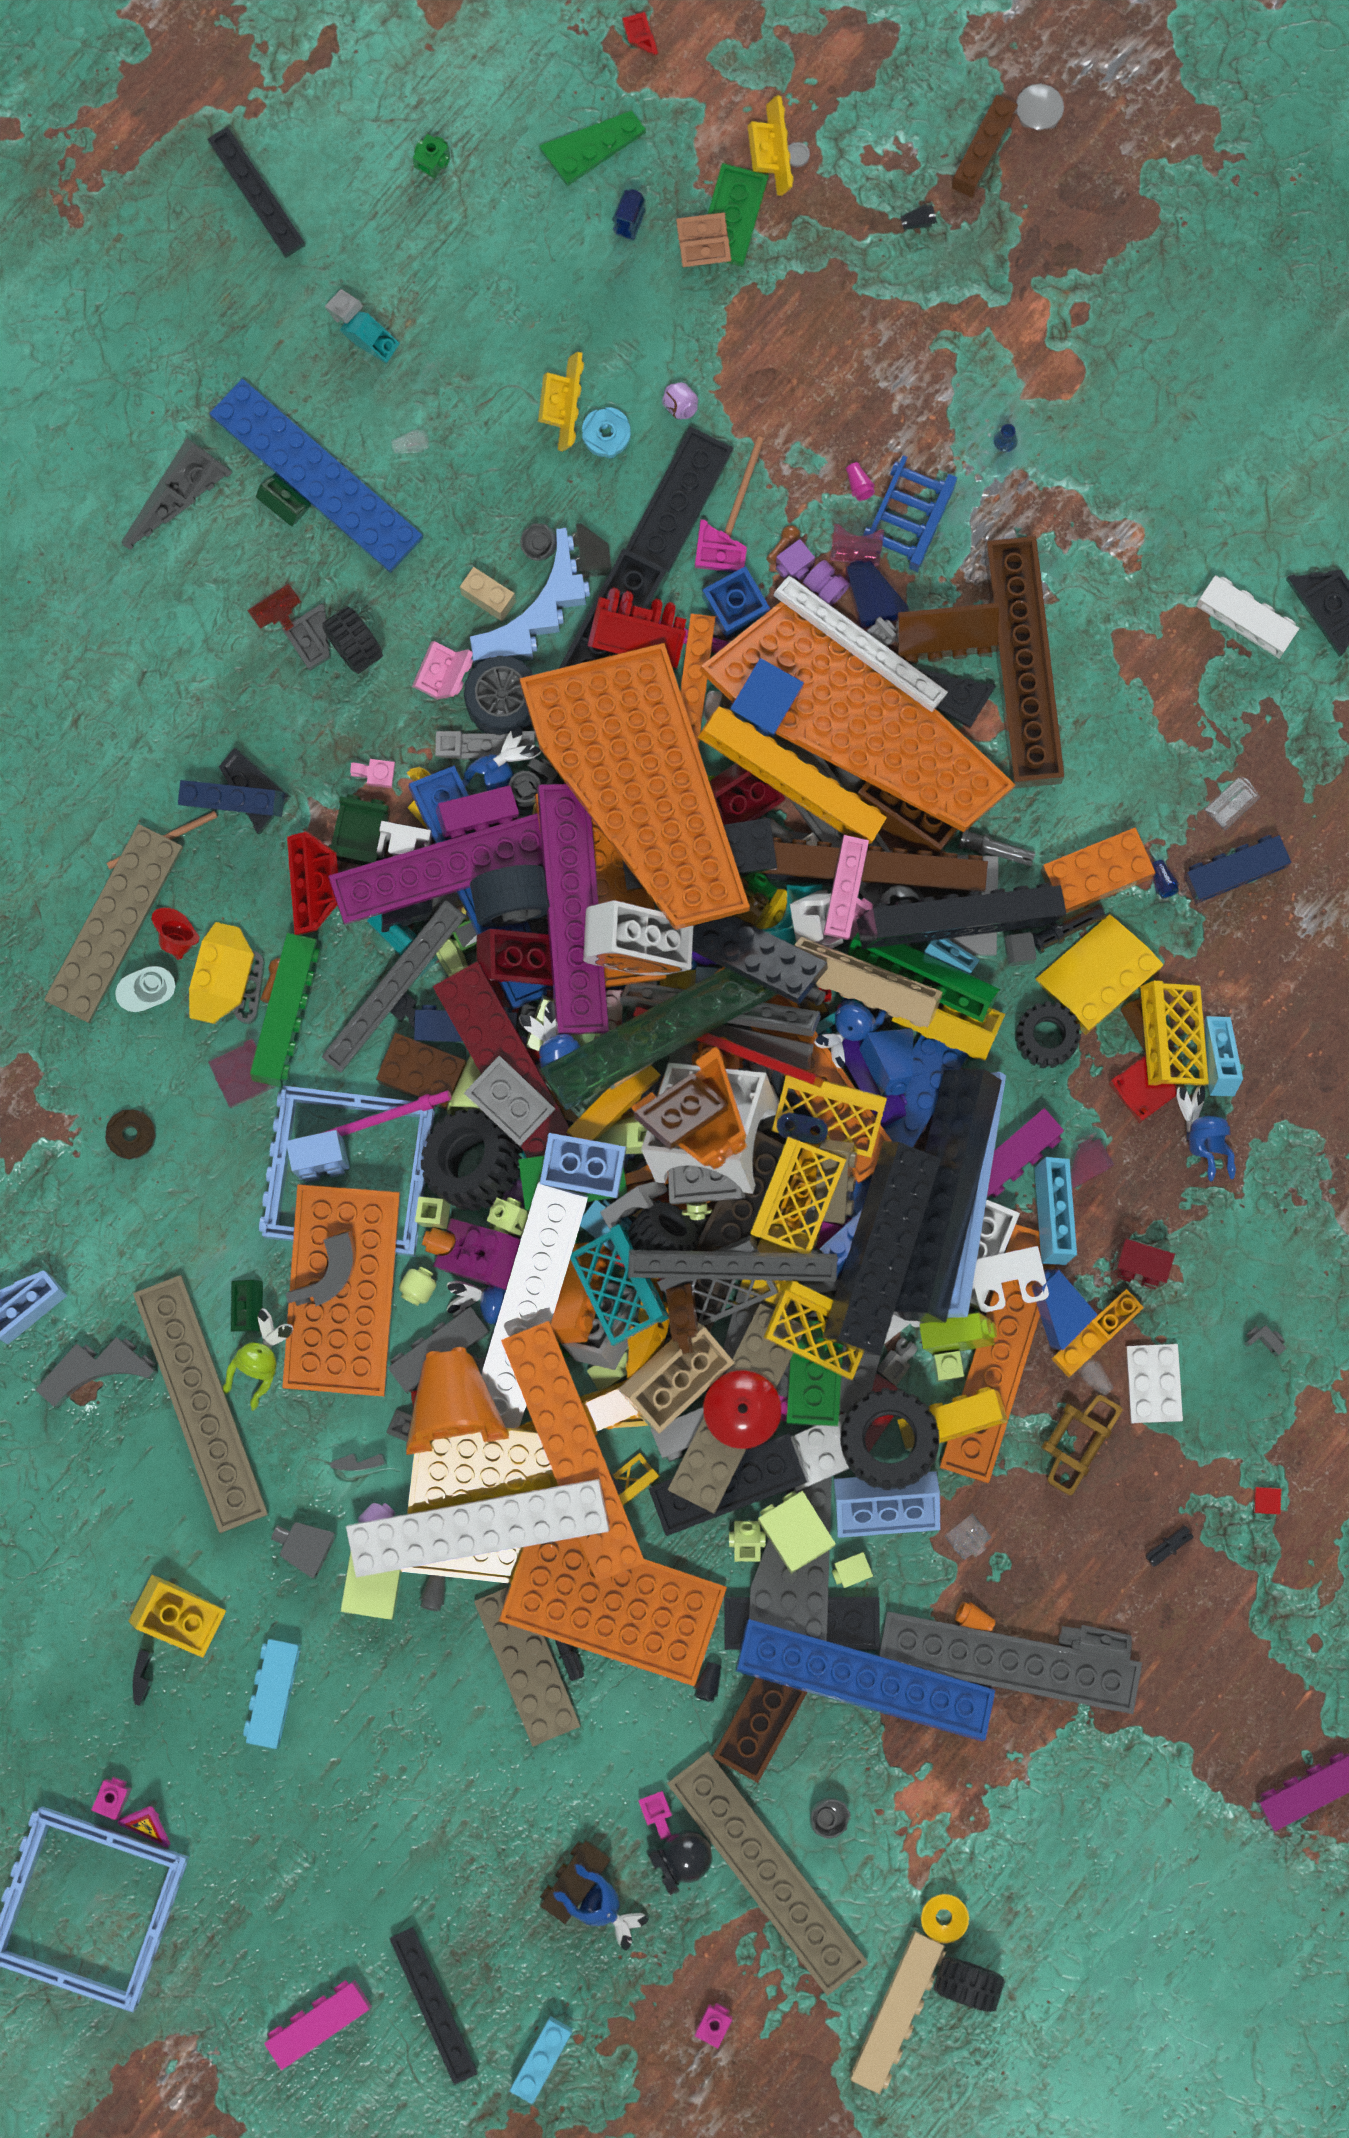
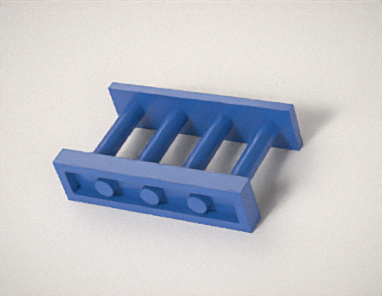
M903 455L900 463L895 461L890 475L894 477L871 528L866 527L862 541L865 542L864 550L867 552L873 542L907 556V559L910 560L909 569L918 572L954 491L958 477L948 474L946 481H936L905 468L907 456ZM903 477L936 491L935 494L939 495L936 503L931 502L930 504L896 490L900 478ZM894 499L925 512L926 516H929L927 524L918 525L887 512L886 509L890 500ZM881 521L916 534L917 538L920 539L917 547L913 545L909 547L876 533Z

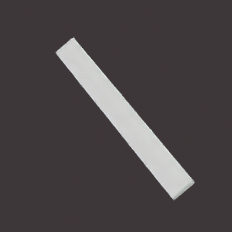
M790 575L775 591L773 596L929 711L933 712L946 697L948 692Z

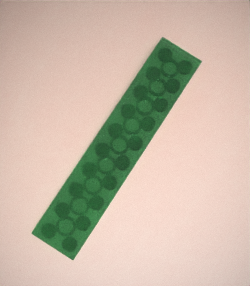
M725 968L540 1069L541 1075L564 1109L568 1110L778 994Z

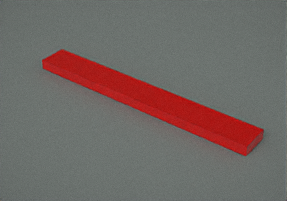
M636 1007L633 1016L710 1046H717L720 1050L816 1087H822L824 1080L818 1075L644 1008Z

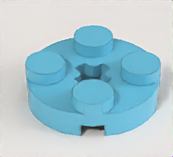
M605 407V409L594 410L589 413L582 425V438L587 449L597 456L614 458L617 454L623 452L631 438L627 417L621 411L611 407ZM608 427L611 428L612 435L606 438L602 437L600 430H606Z

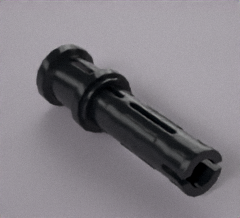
M1098 904L1063 923H1052L1048 929L1039 933H1032L1036 950L1042 954L1046 948L1056 943L1062 944L1066 937L1102 919H1106L1102 906Z

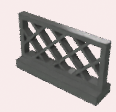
M751 1234L713 1252H759L756 1246L757 1242ZM659 1278L657 1281L661 1291L664 1290L665 1294L666 1289L687 1285V1283L693 1281L694 1292L707 1297L703 1308L696 1306V1312L701 1313L700 1319L697 1322L703 1326L779 1292L774 1280H765L770 1290L763 1293L752 1289L755 1280H752L750 1287L747 1288L736 1284L735 1279L732 1282L725 1279H710L713 1282L709 1292L695 1287L697 1279ZM715 1282L730 1286L726 1298L712 1293ZM735 1288L746 1292L745 1301L737 1303L729 1300L732 1289ZM750 1294L755 1295L754 1297L748 1299ZM712 1298L723 1302L722 1311L714 1313L706 1310L709 1299Z

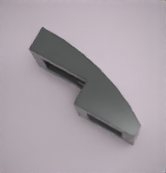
M353 1453L330 1462L331 1468L344 1471L369 1470L387 1464L383 1454H378L359 1462L356 1454Z

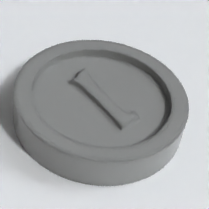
M800 142L792 143L788 146L790 165L793 167L804 166L810 157L808 147Z

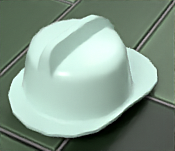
M145 967L120 980L116 987V1000L127 1011H144L169 1000L174 994L175 980L171 973L162 967Z

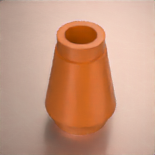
M963 1602L955 1616V1621L959 1622L960 1626L991 1632L995 1625L994 1619L971 1602L969 1604Z

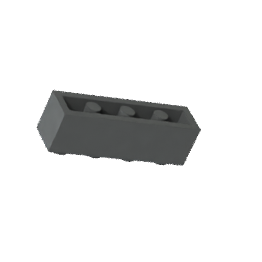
M462 1307L452 1315L454 1319L445 1325L442 1322L431 1330L433 1335L425 1340L422 1337L411 1345L412 1350L406 1355L401 1352L390 1360L392 1365L388 1369L407 1394L418 1387L422 1365L426 1360L427 1353L431 1351L447 1352L456 1347L466 1348L467 1351L490 1334L471 1307L467 1310L465 1307Z

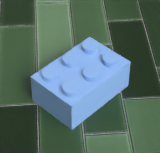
M337 1130L286 1141L292 1172L300 1180H305V1183L318 1181L320 1176L330 1174V1177L341 1176L345 1174L344 1170L350 1169L345 1142Z
M549 1133L540 1184L618 1198L627 1147Z

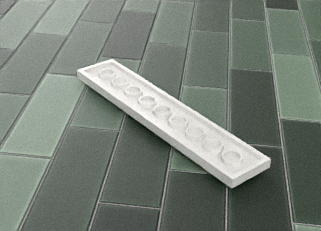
M538 1182L481 1374L506 1428H517L520 1426L526 1403L501 1339L546 1321L551 1323L588 1199L586 1195L558 1187L541 1185L540 1182Z
M600 1479L346 1526L356 1577L587 1536L610 1530Z

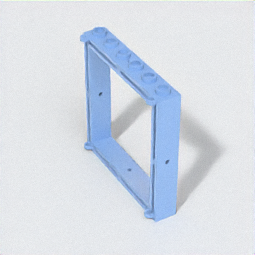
M283 1086L282 1091L278 1092L277 1107H280L279 1117L275 1116L273 1131L277 1132L276 1141H272L270 1145V1156L273 1157L272 1167L268 1166L266 1181L270 1182L269 1190L264 1192L262 1205L266 1207L265 1217L261 1216L259 1222V1231L262 1232V1236L267 1239L293 1242L294 1227L279 1226L289 1160L286 1141L292 1139L296 1103L381 1113L414 1101ZM435 1105L433 1109L427 1111L419 1110L404 1115L419 1117L420 1119L403 1241L397 1240V1255L416 1257L420 1225L415 1222L418 1197H424L426 1183L422 1176V1173L425 1171L421 1169V1160L424 1159L421 1153L423 1147L427 1145V1136L429 1134L432 1135Z
M40 1807L37 1811H33L28 1826H31L29 1836L23 1838L19 1850L23 1852L19 1862H15L11 1871V1877H14L11 1887H6L2 1897V1902L5 1904L2 1913H0V1967L134 2012L138 2008L189 1856L46 1807ZM49 1826L170 1867L127 1992L6 1950Z

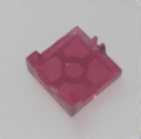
M835 524L830 560L879 566L884 530L879 529L868 536H856L848 533L840 524Z
M253 1039L244 1042L243 1046L208 1062L230 1108L276 1087L254 1082L251 1079L250 1072L257 1049Z

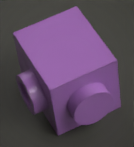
M800 539L776 557V570L784 579L790 575L794 579L801 580L809 574V569L815 564V557Z

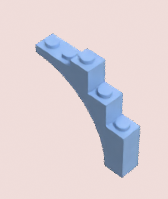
M566 528L557 529V551L554 567L546 586L537 600L522 615L507 625L488 633L470 636L475 667L479 662L486 660V658L499 655L514 657V659L521 661L533 660V652L537 651L534 635L560 632L559 624H564L562 609L557 608L586 605L585 597L590 596L588 582H583L582 574L572 575L577 574L575 559L570 560L569 551L574 550L573 537L567 536Z

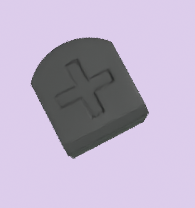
M1032 933L1014 934L1004 938L1008 966L1035 963L1037 958Z

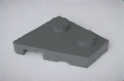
M320 604L282 628L309 671L330 659L329 641L322 625L326 621L323 604Z

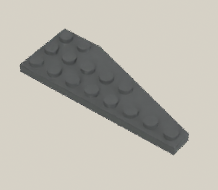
M832 1477L796 1492L797 1494L801 1491L804 1492L829 1534ZM795 1488L787 1490L785 1496L793 1491H796ZM768 1540L750 1588L749 1619L827 1641L830 1550L791 1574L771 1541Z

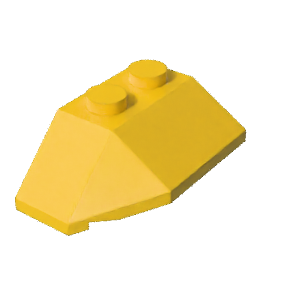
M215 922L202 940L189 987L190 1019L215 1024L220 1018L230 1013L242 1003L255 955L239 927Z

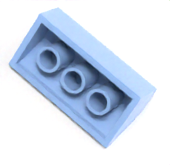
M936 1471L928 1472L926 1476L924 1475L919 1479V1482L914 1485L910 1484L900 1490L898 1488L883 1490L879 1487L874 1488L857 1477L834 1479L838 1538L940 1530V1491Z

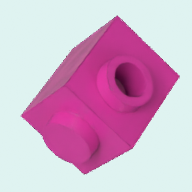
M112 1777L111 1780H104L92 1811L114 1820L119 1819L132 1789L126 1787V1781L116 1777Z
M718 2003L715 2006L709 2004L695 2031V2037L719 2048L732 2021V2016L729 2015L730 2010Z

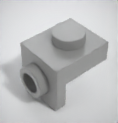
M342 289L325 305V308L336 322L341 320L346 324L363 307L359 300Z
M881 617L866 631L887 648L896 639L893 624L888 620L884 621Z

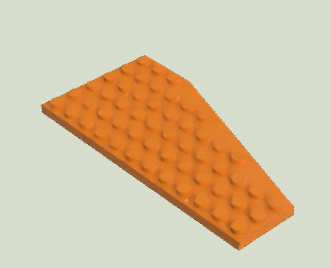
M783 602L778 603L700 667L699 671L732 703L735 702L760 658L804 682L802 691L794 700L777 729V735L962 832L971 827L1015 787V784L936 709L933 712L929 711Z
M662 643L519 678L540 750L661 912H663L673 928L677 930L749 911L750 906L665 644Z

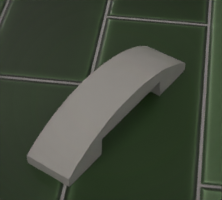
M436 731L435 756L451 759L478 760L490 754L499 755L508 735L462 734L461 731ZM522 731V739L518 747L535 746V732Z

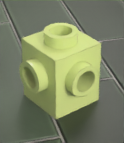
M508 1197L507 1201L496 1198L495 1203L490 1208L487 1221L495 1224L494 1230L505 1234L512 1232L522 1236L529 1211L520 1208L522 1202Z
M734 1521V1532H729V1547H734V1562H760V1547H765V1532H760V1523L758 1521Z

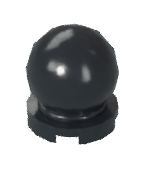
M685 1830L674 1833L665 1841L662 1849L658 1850L653 1845L650 1849L646 1850L654 1868L660 1867L664 1873V1876L661 1877L662 1883L670 1896L680 1892L678 1887L680 1882L690 1884L699 1881L709 1871L713 1861L710 1843L694 1831Z

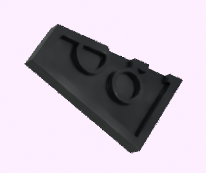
M919 669L921 673L948 692L935 709L971 729L996 685L977 683L970 679L963 680L949 677L946 674Z

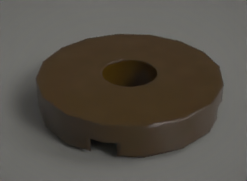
M133 1109L122 1110L113 1115L107 1123L106 1143L110 1150L120 1158L127 1160L139 1159L148 1154L153 1148L156 1140V1128L151 1118L142 1111ZM128 1128H135L137 1130V1137L133 1141H126L124 1138V1132Z

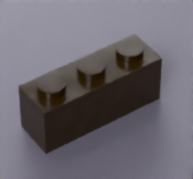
M588 1839L583 1844L580 1841L577 1842L570 1852V1855L573 1856L568 1865L565 1863L561 1865L554 1875L558 1878L554 1886L551 1887L548 1884L539 1897L543 1900L540 1907L565 1925L572 1915L567 1911L562 1901L556 1900L553 1892H563L578 1907L595 1882L578 1875L574 1865H582L586 1871L600 1875L612 1858Z

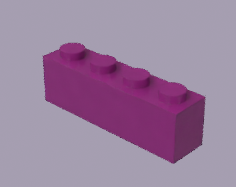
M1045 1108L994 1151L987 1198L990 1195L996 1198L1006 1189L1003 1186L1004 1183L1009 1179L1013 1182L1025 1173L1022 1170L1025 1165L1030 1163L1033 1166L1044 1156L1041 1152L1049 1146L1050 1149H1053L1063 1140L1060 1137L1064 1132L1063 1128Z
M1339 1752L1329 1757L1330 1762L1321 1767L1320 1764H1316L1306 1770L1307 1775L1299 1779L1297 1776L1291 1777L1283 1782L1284 1787L1276 1791L1274 1788H1271L1261 1793V1799L1257 1800L1256 1803L1270 1830L1275 1832L1349 1793V1754Z

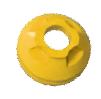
M940 1894L932 1897L923 1907L921 1923L925 1933L934 1941L952 1943L961 1938L966 1932L969 1924V1915L966 1906L957 1897L949 1894ZM941 1909L950 1911L952 1915L951 1921L947 1925H941L936 1920V1915Z

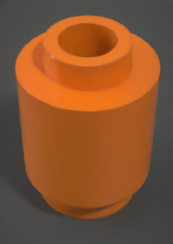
M433 1227L431 1232L426 1230L422 1245L426 1246V1252L445 1256L453 1250L456 1238L453 1233Z

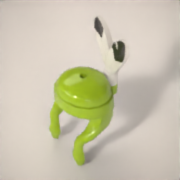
M261 1309L258 1314L259 1327L264 1339L263 1343H249L237 1351L227 1368L226 1383L222 1387L225 1395L231 1391L234 1373L237 1368L250 1377L264 1380L251 1398V1411L258 1407L259 1398L269 1390L276 1373L277 1364L275 1355L271 1350L272 1345L287 1339L294 1329L290 1324H283L274 1329L271 1315L266 1309Z

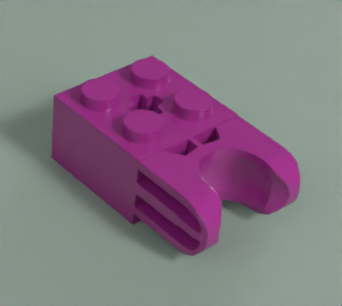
M450 1219L447 1230L454 1233L456 1238L455 1246L448 1255H437L433 1267L479 1283L507 1290L521 1240L502 1232Z

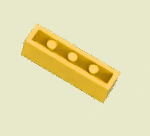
M991 1387L977 1390V1395L968 1398L967 1395H961L953 1398L952 1403L946 1405L936 1403L928 1406L937 1421L939 1444L1008 1422L1000 1392L995 1389L991 1390ZM899 1419L897 1421L905 1449L911 1452L915 1441L913 1430L904 1419Z

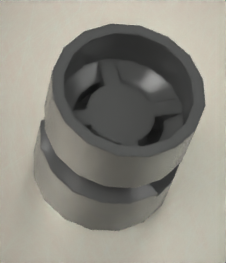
M518 772L509 782L517 808L522 810L533 809L535 804L534 796L537 794L538 785H541L539 778L532 772Z

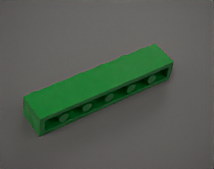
M859 932L853 938L847 954L943 992L940 1003L982 1023L993 1009L1000 991L997 987L905 944L862 950Z
M290 933L286 934L250 1072L251 1079L254 1082L282 1087L283 1081L289 1078L291 1066L288 1065L289 1058L295 1055L297 1042L294 1041L295 1035L301 1032L303 1018H300L302 1009L306 1010L309 1001V995H306L308 986L313 985L315 972L312 971L313 965L319 962L321 948H318L316 939Z

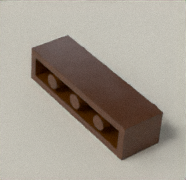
M996 94L953 177L952 189L970 198H974L1016 117L1018 104Z

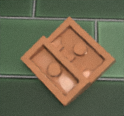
M725 213L676 219L683 268L731 262Z

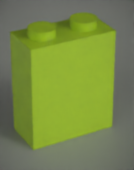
M980 1313L969 1314L968 1317L948 1318L946 1323L926 1322L919 1324L923 1349L933 1355L995 1345L994 1338L997 1337L995 1323H991L989 1318Z

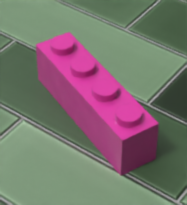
M347 1980L343 1981L333 1988L335 1994L328 1999L323 1995L311 2004L313 2006L312 2010L306 2014L301 2010L289 2019L291 2024L283 2029L280 2025L267 2034L270 2039L264 2044L281 2071L370 2010L372 2006L355 1980L351 1983H348Z

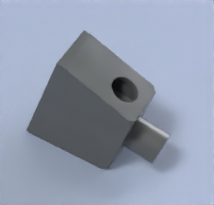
M295 1522L291 1531L277 1525L271 1540L283 1545L279 1554L282 1558L309 1577L316 1579L337 1534Z

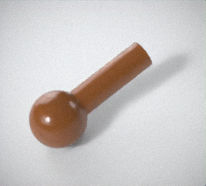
M789 525L782 530V539L766 557L770 564H774L779 554L785 551L789 545L794 544L800 539L799 529Z
M280 958L273 959L269 964L270 977L260 998L265 1003H269Z

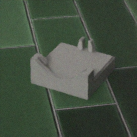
M659 1182L637 1186L600 1213L609 1229L618 1224L621 1225V1218L632 1216L640 1209L653 1206L652 1202H655L656 1198L664 1194L667 1188L664 1183Z

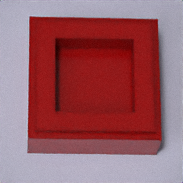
M1254 1487L1253 1513L1281 1515V1489Z

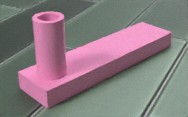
M844 835L842 838L823 935L846 940L850 937L869 840Z

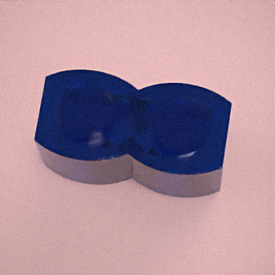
M634 189L624 190L612 218L614 233L632 241L635 240L646 213L644 208L645 199L639 191Z

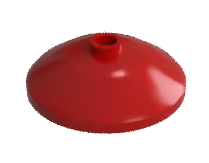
M746 1370L729 1372L717 1379L705 1396L703 1406L705 1423L711 1434L724 1445L737 1449L756 1447L767 1441L778 1427L781 1418L780 1397L772 1383L758 1373ZM740 1404L747 1405L748 1410L746 1413L742 1414L738 1411L737 1408Z

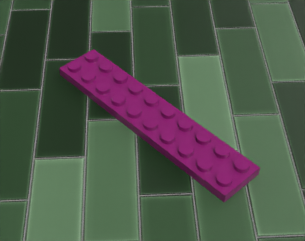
M567 784L538 785L537 794L543 868L550 904L547 910L557 1035L608 1033L604 967L589 964L583 960L586 908L598 905L591 816Z
M533 814L510 821L509 823H503L330 875L329 881L343 924H351L470 888V882L473 878L495 869L527 864L542 866V844L538 816Z

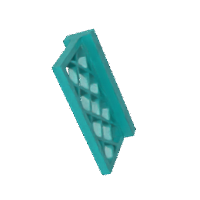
M620 1224L612 1227L611 1231L572 1252L570 1256L573 1266L612 1346L625 1341L658 1322L662 1323L669 1319L667 1310L651 1278L630 1277L632 1283L628 1282L629 1250L636 1249L631 1245L632 1241L629 1239L627 1228ZM610 1239L615 1246L612 1257L600 1254L603 1243ZM586 1252L593 1254L590 1269L581 1267L577 1257ZM599 1256L610 1260L606 1274L594 1271ZM615 1262L624 1264L626 1270L623 1280L611 1276ZM593 1274L605 1277L600 1292L592 1290L590 1286ZM610 1279L621 1282L617 1297L605 1294ZM626 1284L634 1286L637 1291L634 1302L622 1299ZM604 1296L616 1300L611 1315L604 1313L601 1309ZM620 1302L632 1305L628 1320L616 1317ZM637 1307L645 1309L650 1319L641 1324L633 1322ZM605 1316L610 1317L609 1323ZM615 1319L627 1323L624 1333L616 1338L612 1331Z

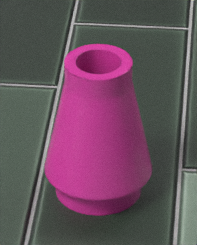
M856 462L847 466L846 472L852 496L856 497L858 501H864L872 497L875 493V485L860 467V464Z

